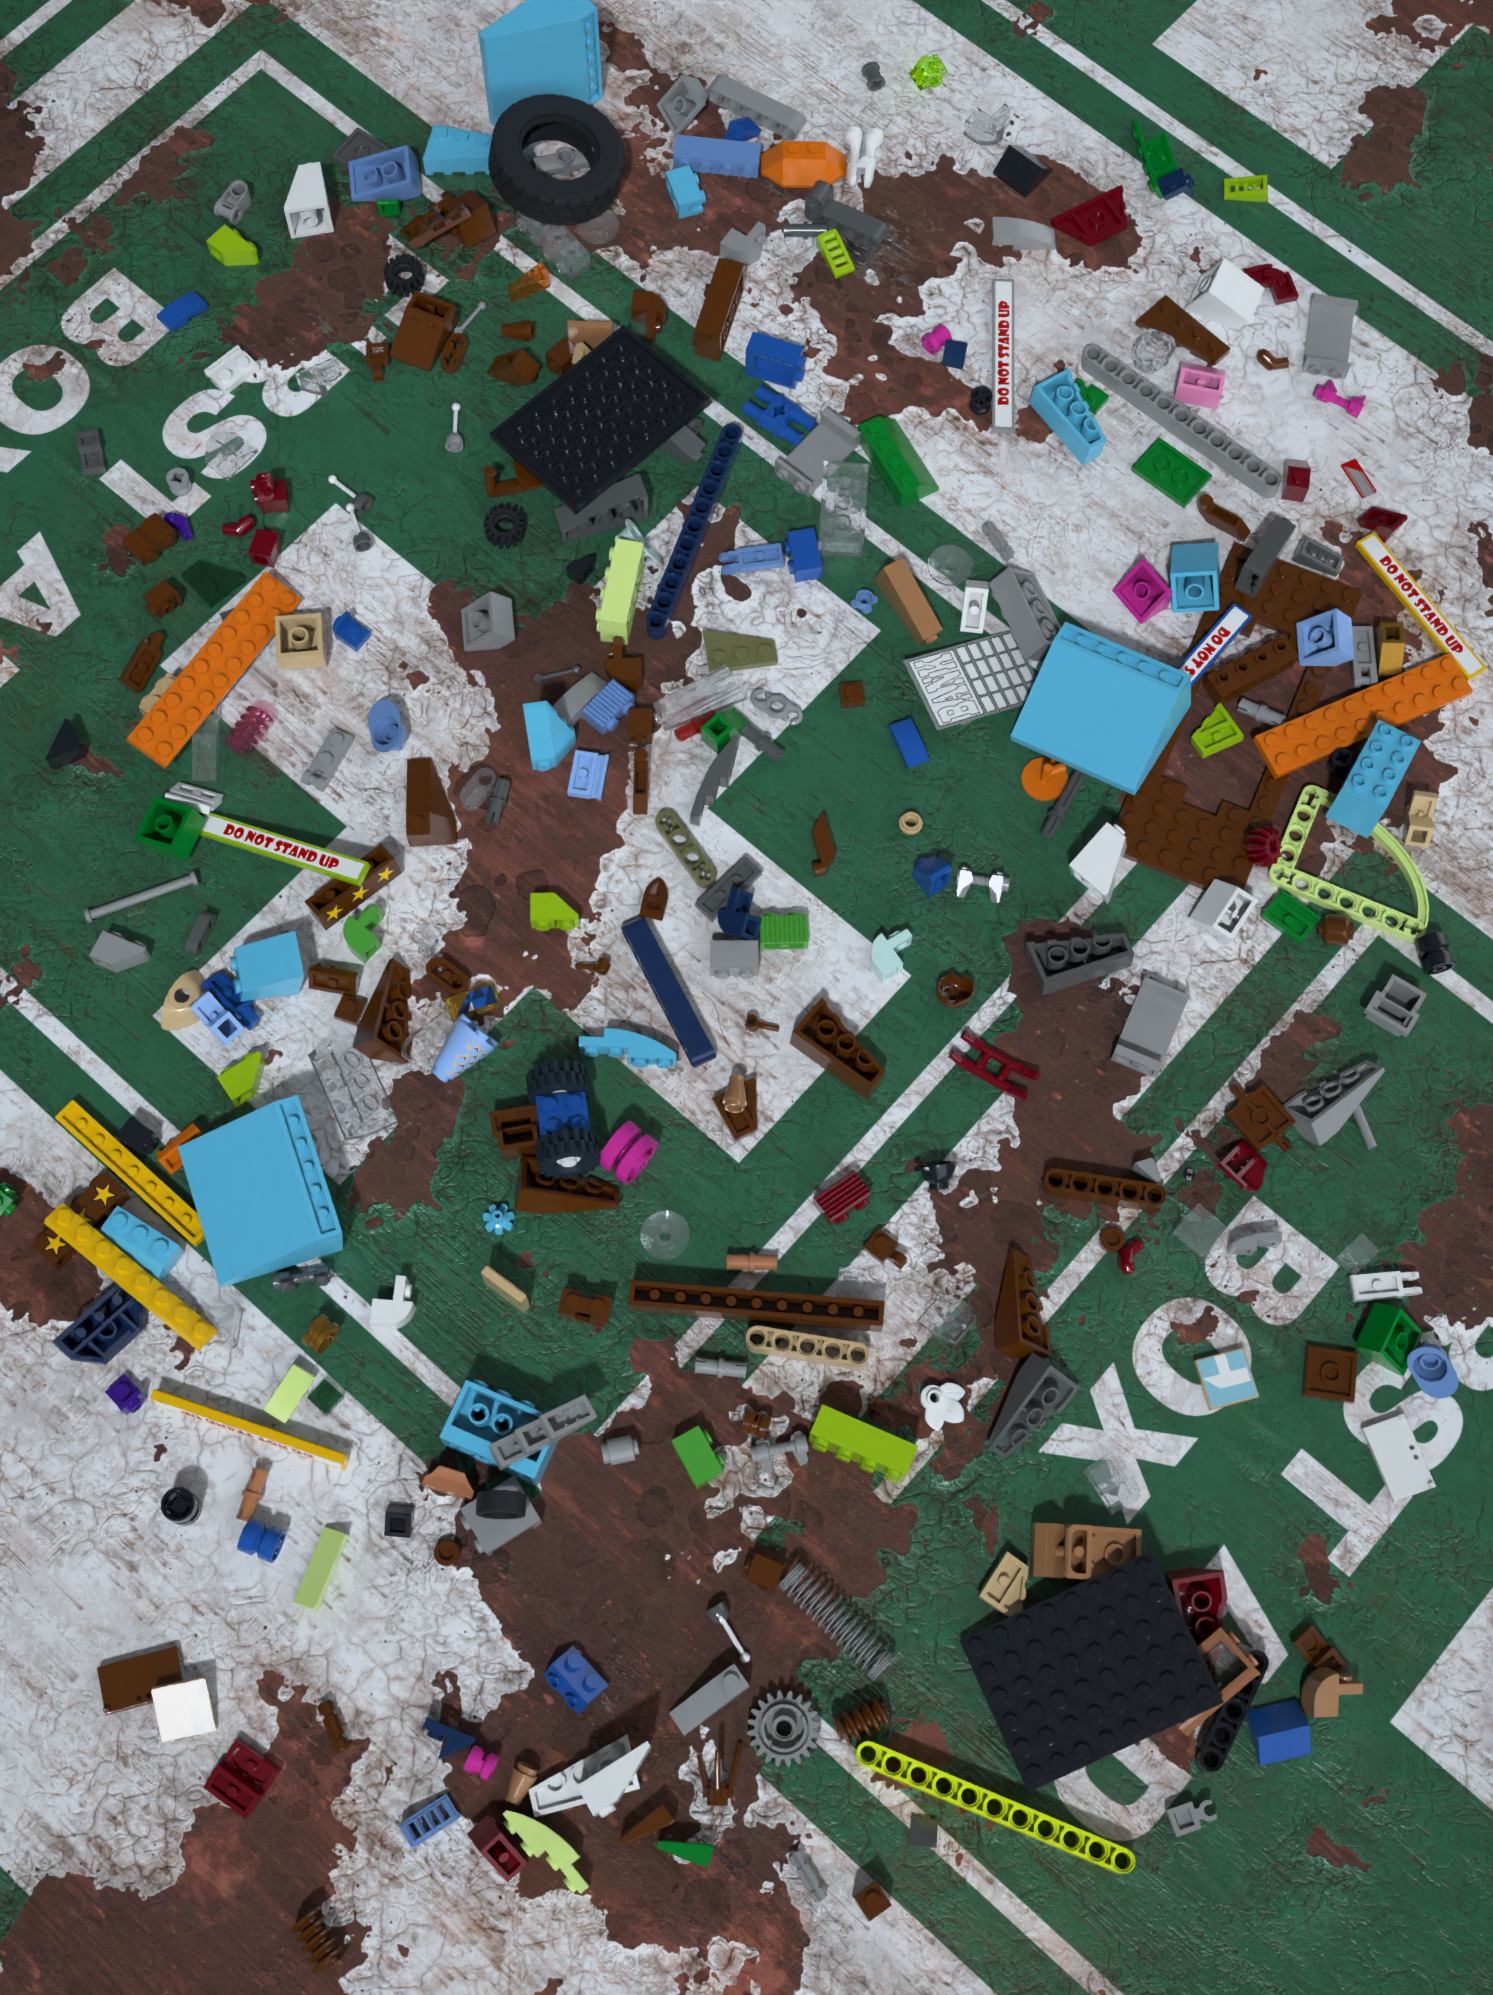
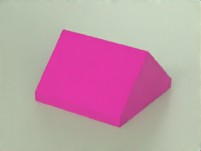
M1145 558L1112 590L1140 624L1166 609L1173 594L1171 588Z

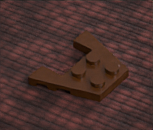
M446 190L440 195L442 200L437 204L432 202L428 205L429 211L422 217L417 215L399 233L413 249L416 247L420 248L427 241L471 217L472 215L469 210L461 204L445 217L441 216L439 213L443 211L442 205L454 199Z

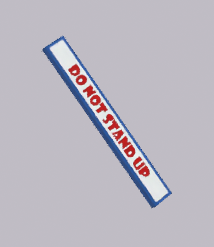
M1234 603L1178 666L1177 669L1191 674V688L1251 621L1253 616Z

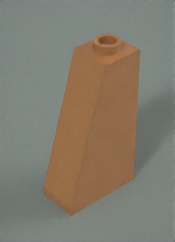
M903 557L883 567L874 578V581L917 644L920 645L926 642L929 645L939 639L938 634L943 628Z

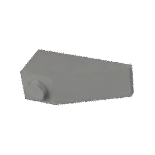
M732 1664L672 1710L669 1715L685 1736L749 1689L750 1686L736 1665Z

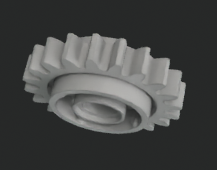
M778 1690L777 1699H773L768 1693V1703L765 1704L763 1701L758 1700L761 1710L752 1709L751 1713L756 1716V1719L747 1721L749 1725L754 1726V1729L748 1731L747 1735L756 1737L750 1743V1746L759 1745L760 1748L756 1755L760 1756L766 1753L765 1763H768L771 1758H775L776 1767L780 1765L781 1760H785L787 1768L790 1767L792 1758H794L797 1764H800V1754L809 1758L810 1754L807 1747L814 1749L817 1747L811 1741L812 1738L820 1737L819 1733L813 1731V1728L821 1725L820 1722L812 1721V1718L817 1715V1711L808 1712L811 1702L809 1701L802 1705L801 1694L796 1700H793L792 1691H789L787 1697L783 1698L781 1691ZM786 1721L791 1725V1733L788 1736L783 1737L777 1733L776 1725L779 1722Z

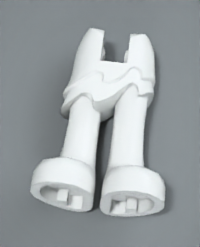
M851 126L844 131V140L850 148V162L847 166L848 185L855 187L857 181L856 174L864 175V188H870L877 166V159L874 158L875 152L883 143L884 133L878 128H870L866 131L865 154L860 159L863 132L859 127Z

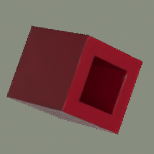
M256 529L249 549V555L253 564L271 568L275 567L282 547L279 533L270 529Z

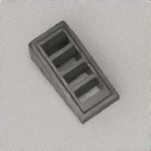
M1305 536L1297 544L1291 560L1336 577L1344 557ZM1330 560H1333L1332 567L1328 565Z

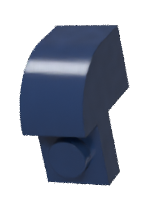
M731 887L726 910L718 909V923L723 932L742 940H757L762 919L749 914L754 894L740 888Z

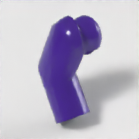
M171 512L165 514L164 521L172 528L180 530L183 540L193 538L189 521L185 516Z

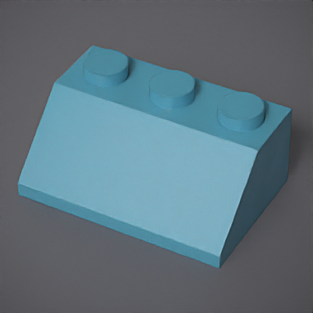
M118 1205L105 1221L100 1231V1234L161 1284L184 1253V1250L177 1243Z

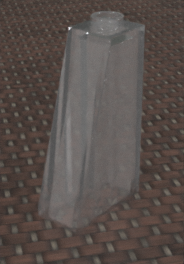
M726 664L654 702L653 706L656 711L653 715L659 725L663 724L667 730L743 702L747 700V697L739 680Z

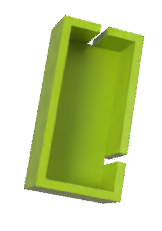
M823 1404L808 1440L812 1443L814 1449L821 1452H826V1450L834 1452L837 1459L847 1463L850 1460L859 1463V1468L866 1472L873 1473L874 1470L884 1474L883 1478L894 1484H897L898 1481L904 1482L918 1449V1446Z

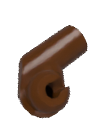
M1261 349L1257 353L1259 363L1267 370L1286 369L1289 367L1288 357L1276 358L1266 349Z

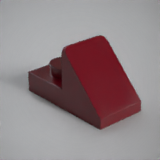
M1372 506L1358 519V522L1362 528L1377 531L1379 538L1383 543H1386L1406 522L1408 517L1405 514Z

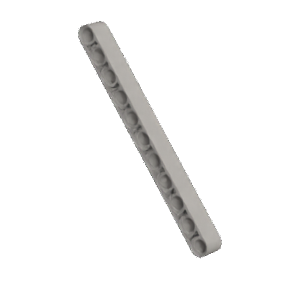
M1091 344L1085 348L1081 367L1087 374L1261 497L1272 498L1276 495L1282 481L1281 474L1099 345Z

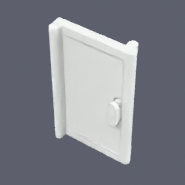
M1400 1414L1361 1429L1392 1503L1436 1487L1405 1414Z

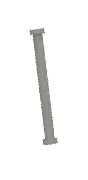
M194 871L189 872L190 875L92 910L87 908L83 910L87 922L91 923L95 918L191 884L194 886L198 885L196 874Z

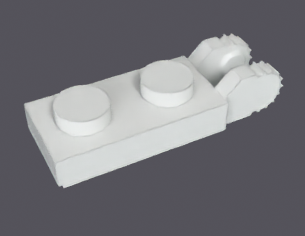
M1400 1271L1351 1275L1348 1277L1353 1302L1402 1298L1403 1296L1422 1294L1421 1287L1403 1288L1402 1281H1413L1420 1278L1419 1272L1416 1271L1402 1273Z

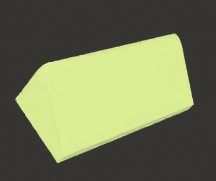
M324 1527L293 1601L294 1603L319 1611L349 1536L347 1534Z

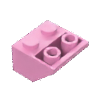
M1181 361L1174 399L1182 403L1217 409L1222 396L1225 370Z

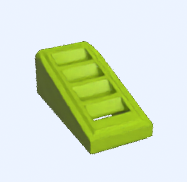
M1267 175L1224 179V200L1268 201ZM1231 186H1235V192H1231Z
M836 229L817 236L816 246L835 279L855 271V267ZM845 262L846 265L836 268V265Z

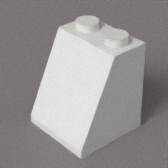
M320 162L298 165L284 205L291 239L334 232Z
M1223 258L1200 275L1185 309L1196 315L1238 330L1243 325H1249L1253 320V312L1262 301L1261 295L1264 287Z
M1108 822L1069 864L1071 874L1106 904L1111 899L1127 848L1123 829L1116 824L1111 826Z

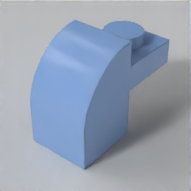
M207 990L188 1006L203 1022L202 1024L224 1045H228L244 1030V1027L228 1010L224 1009Z

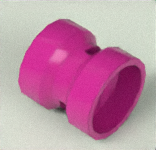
M938 324L932 329L931 333L928 332L921 337V342L929 354L935 355L942 346H945L946 339L952 340V337L944 325Z
M474 1745L467 1757L463 1770L469 1773L476 1772L480 1778L488 1781L496 1767L499 1756L492 1752L489 1754L485 1753L483 1748Z

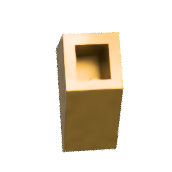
M1380 622L1373 635L1377 675L1397 676L1402 673L1405 637L1403 622Z

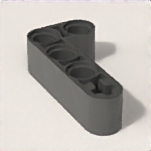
M817 180L806 196L804 214L813 224L827 223V230L836 229L839 235L868 248L878 249L889 231L887 224L883 221L833 200L832 188L825 181Z

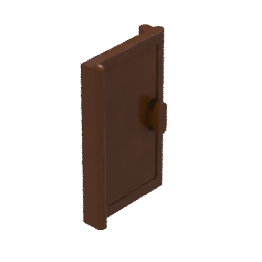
M174 1646L97 1667L105 1715L154 1703L153 1687L183 1681L178 1656L179 1648Z

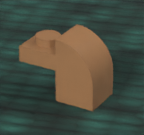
M1328 1667L1319 1668L1313 1671L1304 1682L1301 1695V1710L1314 1718L1338 1717L1339 1695L1363 1694V1683L1354 1679L1351 1674L1337 1673Z

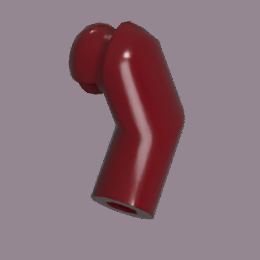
M247 514L236 524L223 523L222 533L225 535L245 536L254 527L255 518Z
M1137 1238L1123 1247L1118 1253V1267L1122 1270L1123 1274L1129 1275L1135 1271V1265L1133 1264L1134 1255L1144 1249L1143 1244Z

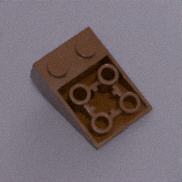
M415 290L405 308L389 357L430 372L458 322L456 306Z

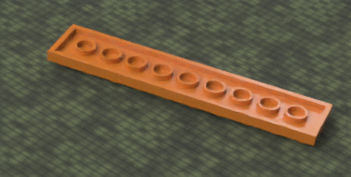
M265 571L130 733L126 741L166 769L275 635V616L291 615L301 603L302 598Z
M1450 652L1256 735L1253 741L1274 779H1277L1332 755L1338 748H1349L1367 740L1378 719L1393 727H1397L1467 697L1473 690Z

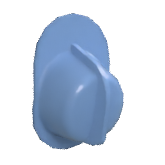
M387 699L379 700L373 704L368 715V726L373 748L382 753L390 750L401 751L402 745L407 738L406 726L401 722L396 704Z
M1424 1341L1420 1347L1410 1352L1407 1357L1408 1368L1424 1393L1439 1399L1447 1398L1454 1394L1458 1388L1459 1379L1448 1359L1446 1351L1436 1344H1428Z

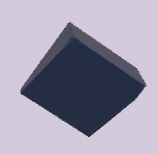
M946 339L942 365L963 369L968 343Z

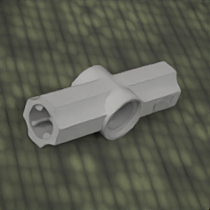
M560 147L554 154L531 158L532 167L544 176L558 174L559 176L567 177L572 174L573 170L590 167L580 151L577 149L572 150L568 147Z

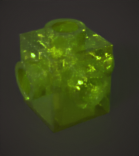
M934 54L929 57L925 55L920 58L909 74L919 90L922 91L931 86L932 88L939 86L943 82L942 78L948 71L938 55Z

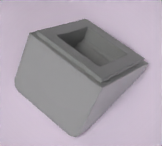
M1152 1158L1138 1161L1131 1168L1145 1182L1159 1184L1161 1181L1156 1164Z

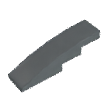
M733 736L718 754L706 773L691 810L690 824L700 826L704 806L714 807L719 786L729 787L739 747V736Z

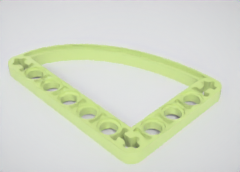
M1306 786L1300 794L1280 843L1283 847L1280 849V853L1283 851L1291 852L1293 860L1286 861L1279 857L1277 864L1271 865L1267 875L1270 885L1341 915H1347L1353 920L1404 941L1415 943V940L1425 934L1428 924L1429 903L1426 888L1409 854L1381 824H1376L1370 836L1389 853L1403 872L1413 895L1415 918L1294 869L1320 804L1330 808L1336 797L1335 794L1318 786ZM1312 793L1314 794V799L1310 806L1306 805L1309 798L1308 795ZM1306 812L1309 815V820H1299L1297 813ZM1297 831L1301 835V840L1293 841L1289 837V833ZM1277 872L1282 873L1280 880L1276 879ZM1292 876L1293 879L1291 880L1289 885L1287 884V882L1289 880V877ZM1295 881H1305L1308 886L1307 889H1298ZM1319 889L1327 890L1330 898H1320L1317 891ZM1348 898L1352 902V907H1342L1340 899ZM1364 907L1371 908L1374 911V917L1364 916L1362 909ZM1391 916L1395 918L1397 925L1395 927L1388 926L1385 923V917ZM1404 922L1405 925L1403 926L1404 928H1403L1402 931H1401V930H1399V928H1400V926L1402 925V923ZM1411 927L1416 928L1417 933L1415 935L1411 934Z

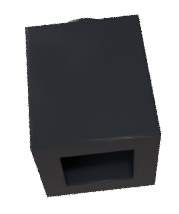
M132 1117L127 1120L115 1136L122 1145L144 1159L148 1154H152L155 1151L159 1140L155 1132Z

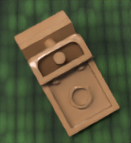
M1032 1523L1030 1576L1089 1580L1140 1556L1142 1529L1079 1524Z

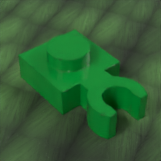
M1076 378L1075 383H1077L1080 389L1079 393L1083 401L1087 402L1089 411L1096 415L1109 400V395L1093 384L1087 388L1083 380Z

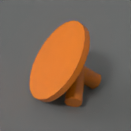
M1047 757L1036 758L1030 761L1024 767L1021 775L1024 791L1030 797L1039 801L1057 799L1061 796L1068 783L1065 764Z

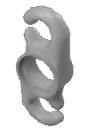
M756 689L751 693L750 700L753 706L765 712L771 718H781L783 721L788 722V714L793 712L797 714V718L791 720L790 725H797L802 721L803 713L800 708L787 701L784 697L780 695L772 696L769 692H765V700L760 702L756 700V696L764 692L763 689ZM778 702L783 705V709L775 712L771 710L770 705Z

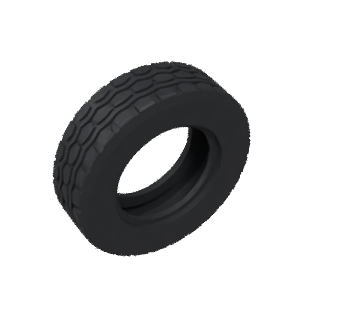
M540 94L517 101V103L508 107L498 118L490 144L488 169L492 183L499 195L520 214L534 219V221L549 225H576L588 222L591 219L593 220L601 215L602 212H605L617 196L624 170L625 149L614 125L603 113H600L599 110L590 104L588 105L586 102L569 96ZM542 140L561 141L580 151L586 158L590 170L583 176L571 180L549 178L537 172L527 162L523 150L530 144Z

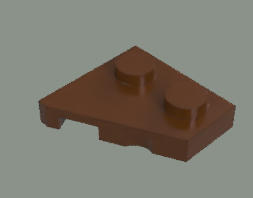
M754 1077L744 1082L747 1100L744 1111L740 1113L726 1111L722 1103L725 1092L712 1098L715 1107L735 1142L757 1132L756 1079Z

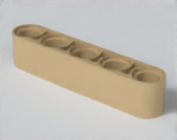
M753 1326L746 1333L747 1349L757 1354L852 1370L864 1368L869 1359L867 1346L859 1342L764 1326ZM754 1334H759L764 1338L762 1344L755 1345L750 1341V1337ZM784 1338L788 1341L789 1346L785 1349H780L775 1345V1341ZM808 1342L813 1345L814 1350L811 1353H804L800 1346ZM828 1347H835L838 1349L839 1355L831 1358L826 1354L825 1350ZM854 1351H860L864 1355V1359L856 1362L851 1358L850 1354Z

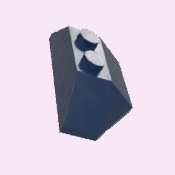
M116 1284L56 1337L52 1343L70 1360L106 1365L143 1331V1305Z

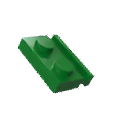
M1283 889L1260 917L1299 946L1321 919L1319 915Z

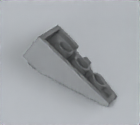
M1365 1060L1341 1072L1340 1078L1328 1083L1325 1080L1318 1084L1319 1088L1309 1093L1304 1090L1282 1106L1296 1121L1293 1126L1303 1138L1321 1146L1341 1129L1384 1073V1067Z

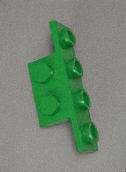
M1136 118L1133 120L1135 128L1132 129L1135 140H1139L1140 145L1137 148L1141 158H1145L1146 161L1143 163V168L1146 175L1151 177L1148 183L1152 193L1156 192L1159 198L1162 199L1164 197L1158 179L1178 170L1166 132L1146 141L1143 129Z

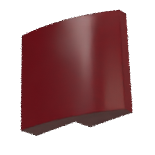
M238 1738L223 1761L216 1766L203 1788L247 1819L271 1787L282 1768L241 1738Z

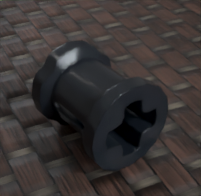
M1346 748L1336 749L1327 764L1328 772L1337 777L1344 775L1348 766L1353 761L1352 753Z

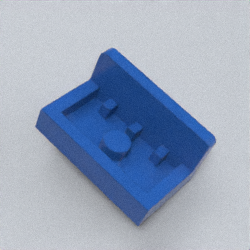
M574 1646L553 1662L544 1673L548 1684L559 1692L565 1699L566 1704L571 1709H574L577 1714L582 1713L609 1686Z

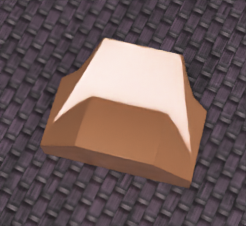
M438 1466L432 1473L424 1476L422 1482L425 1488L470 1502L475 1500L477 1491L465 1473L443 1466Z

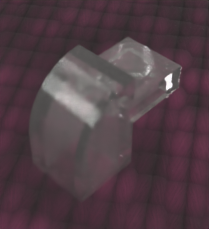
M1004 103L993 116L977 108L965 120L963 135L976 144L983 146L999 143L1003 140L1004 129L1007 128L1011 121V107Z

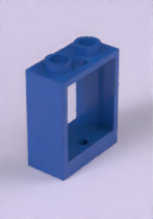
M753 331L746 347L745 375L795 390L798 382H802L805 375L803 367L806 357L803 356V346Z

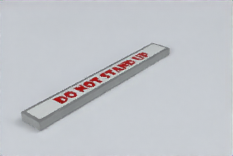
M1007 279L992 280L993 398L991 433L1014 434V280Z

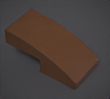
M1307 1623L1289 1640L1314 1670L1328 1667L1337 1673H1342L1348 1667L1334 1647L1325 1642L1312 1624Z

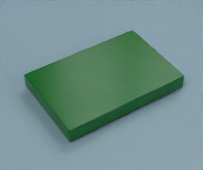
M1160 437L1131 469L1132 472L1182 508H1185L1212 478V474Z

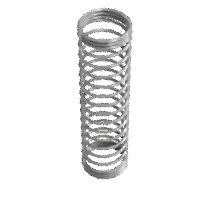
M802 1562L798 1563L779 1583L778 1588L785 1591L793 1585L787 1597H791L799 1591L793 1602L797 1603L805 1597L800 1604V1609L805 1608L812 1602L806 1611V1615L811 1614L819 1607L813 1615L812 1621H816L826 1612L818 1623V1627H822L833 1618L825 1628L824 1634L837 1626L830 1636V1640H833L844 1631L838 1639L836 1646L841 1645L852 1635L843 1647V1652L859 1641L850 1652L849 1658H852L863 1649L855 1660V1664H858L871 1653L862 1665L861 1670H865L879 1657L867 1673V1677L874 1681L891 1663L895 1655L889 1652L884 1657L888 1651V1648H885L869 1662L882 1644V1642H878L861 1657L876 1638L872 1636L857 1649L869 1633V1630H866L850 1644L863 1627V1624L858 1625L842 1640L856 1622L857 1617L853 1618L836 1633L851 1614V1611H848L831 1626L844 1609L845 1605H842L824 1621L839 1599L832 1602L817 1616L831 1598L832 1593L810 1610L824 1593L826 1587L822 1588L805 1603L820 1584V1581H817L799 1597L814 1578V1575H811L793 1591L808 1571Z

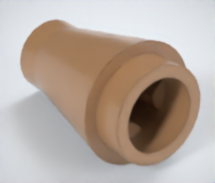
M734 1074L730 1076L722 1101L724 1109L728 1112L740 1113L744 1111V1107L747 1105L744 1077L742 1075Z
M518 1761L516 1767L513 1766L505 1800L512 1804L520 1805L522 1799L536 1781L538 1770L527 1763Z

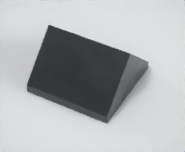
M1009 144L995 167L993 175L1026 198L1052 173L1053 169L1022 146Z

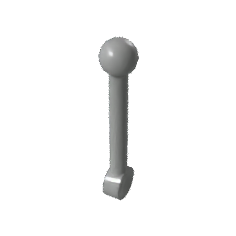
M480 301L478 307L460 327L454 329V333L463 334L465 327L481 310L486 308V303Z

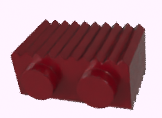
M853 1170L815 1196L813 1204L829 1226L835 1223L839 1226L849 1219V1213L855 1209L859 1212L870 1204L871 1192L856 1171Z

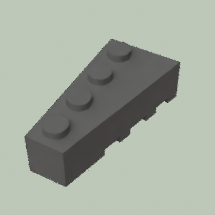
M640 473L613 484L576 515L565 505L554 509L555 523L562 543L626 526L625 520L627 518L633 523L648 520V495Z

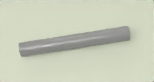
M1359 1104L1354 1110L1353 1115L1368 1150L1377 1147V1144Z

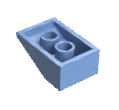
M408 145L348 162L351 199L353 201H377V199H399L400 201H405L421 196L418 158Z

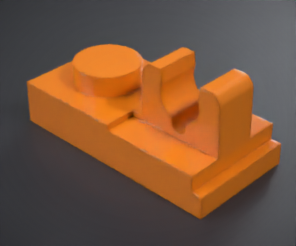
M192 1123L172 1142L168 1141L166 1143L168 1146L161 1152L159 1150L156 1151L155 1154L158 1156L156 1159L172 1175L183 1166L178 1146L203 1134Z

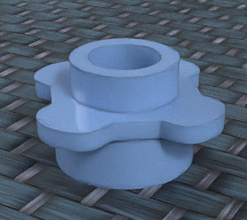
M859 589L856 598L851 601V606L861 609L865 614H869L872 611L871 607L877 603L878 598L869 590Z

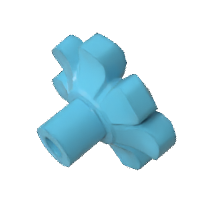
M495 1204L489 1206L490 1213L483 1214V1220L488 1222L485 1225V1229L488 1232H492L495 1229L496 1235H502L503 1228L511 1231L513 1224L510 1221L515 1219V1215L513 1212H507L508 1206L501 1204L499 1209Z

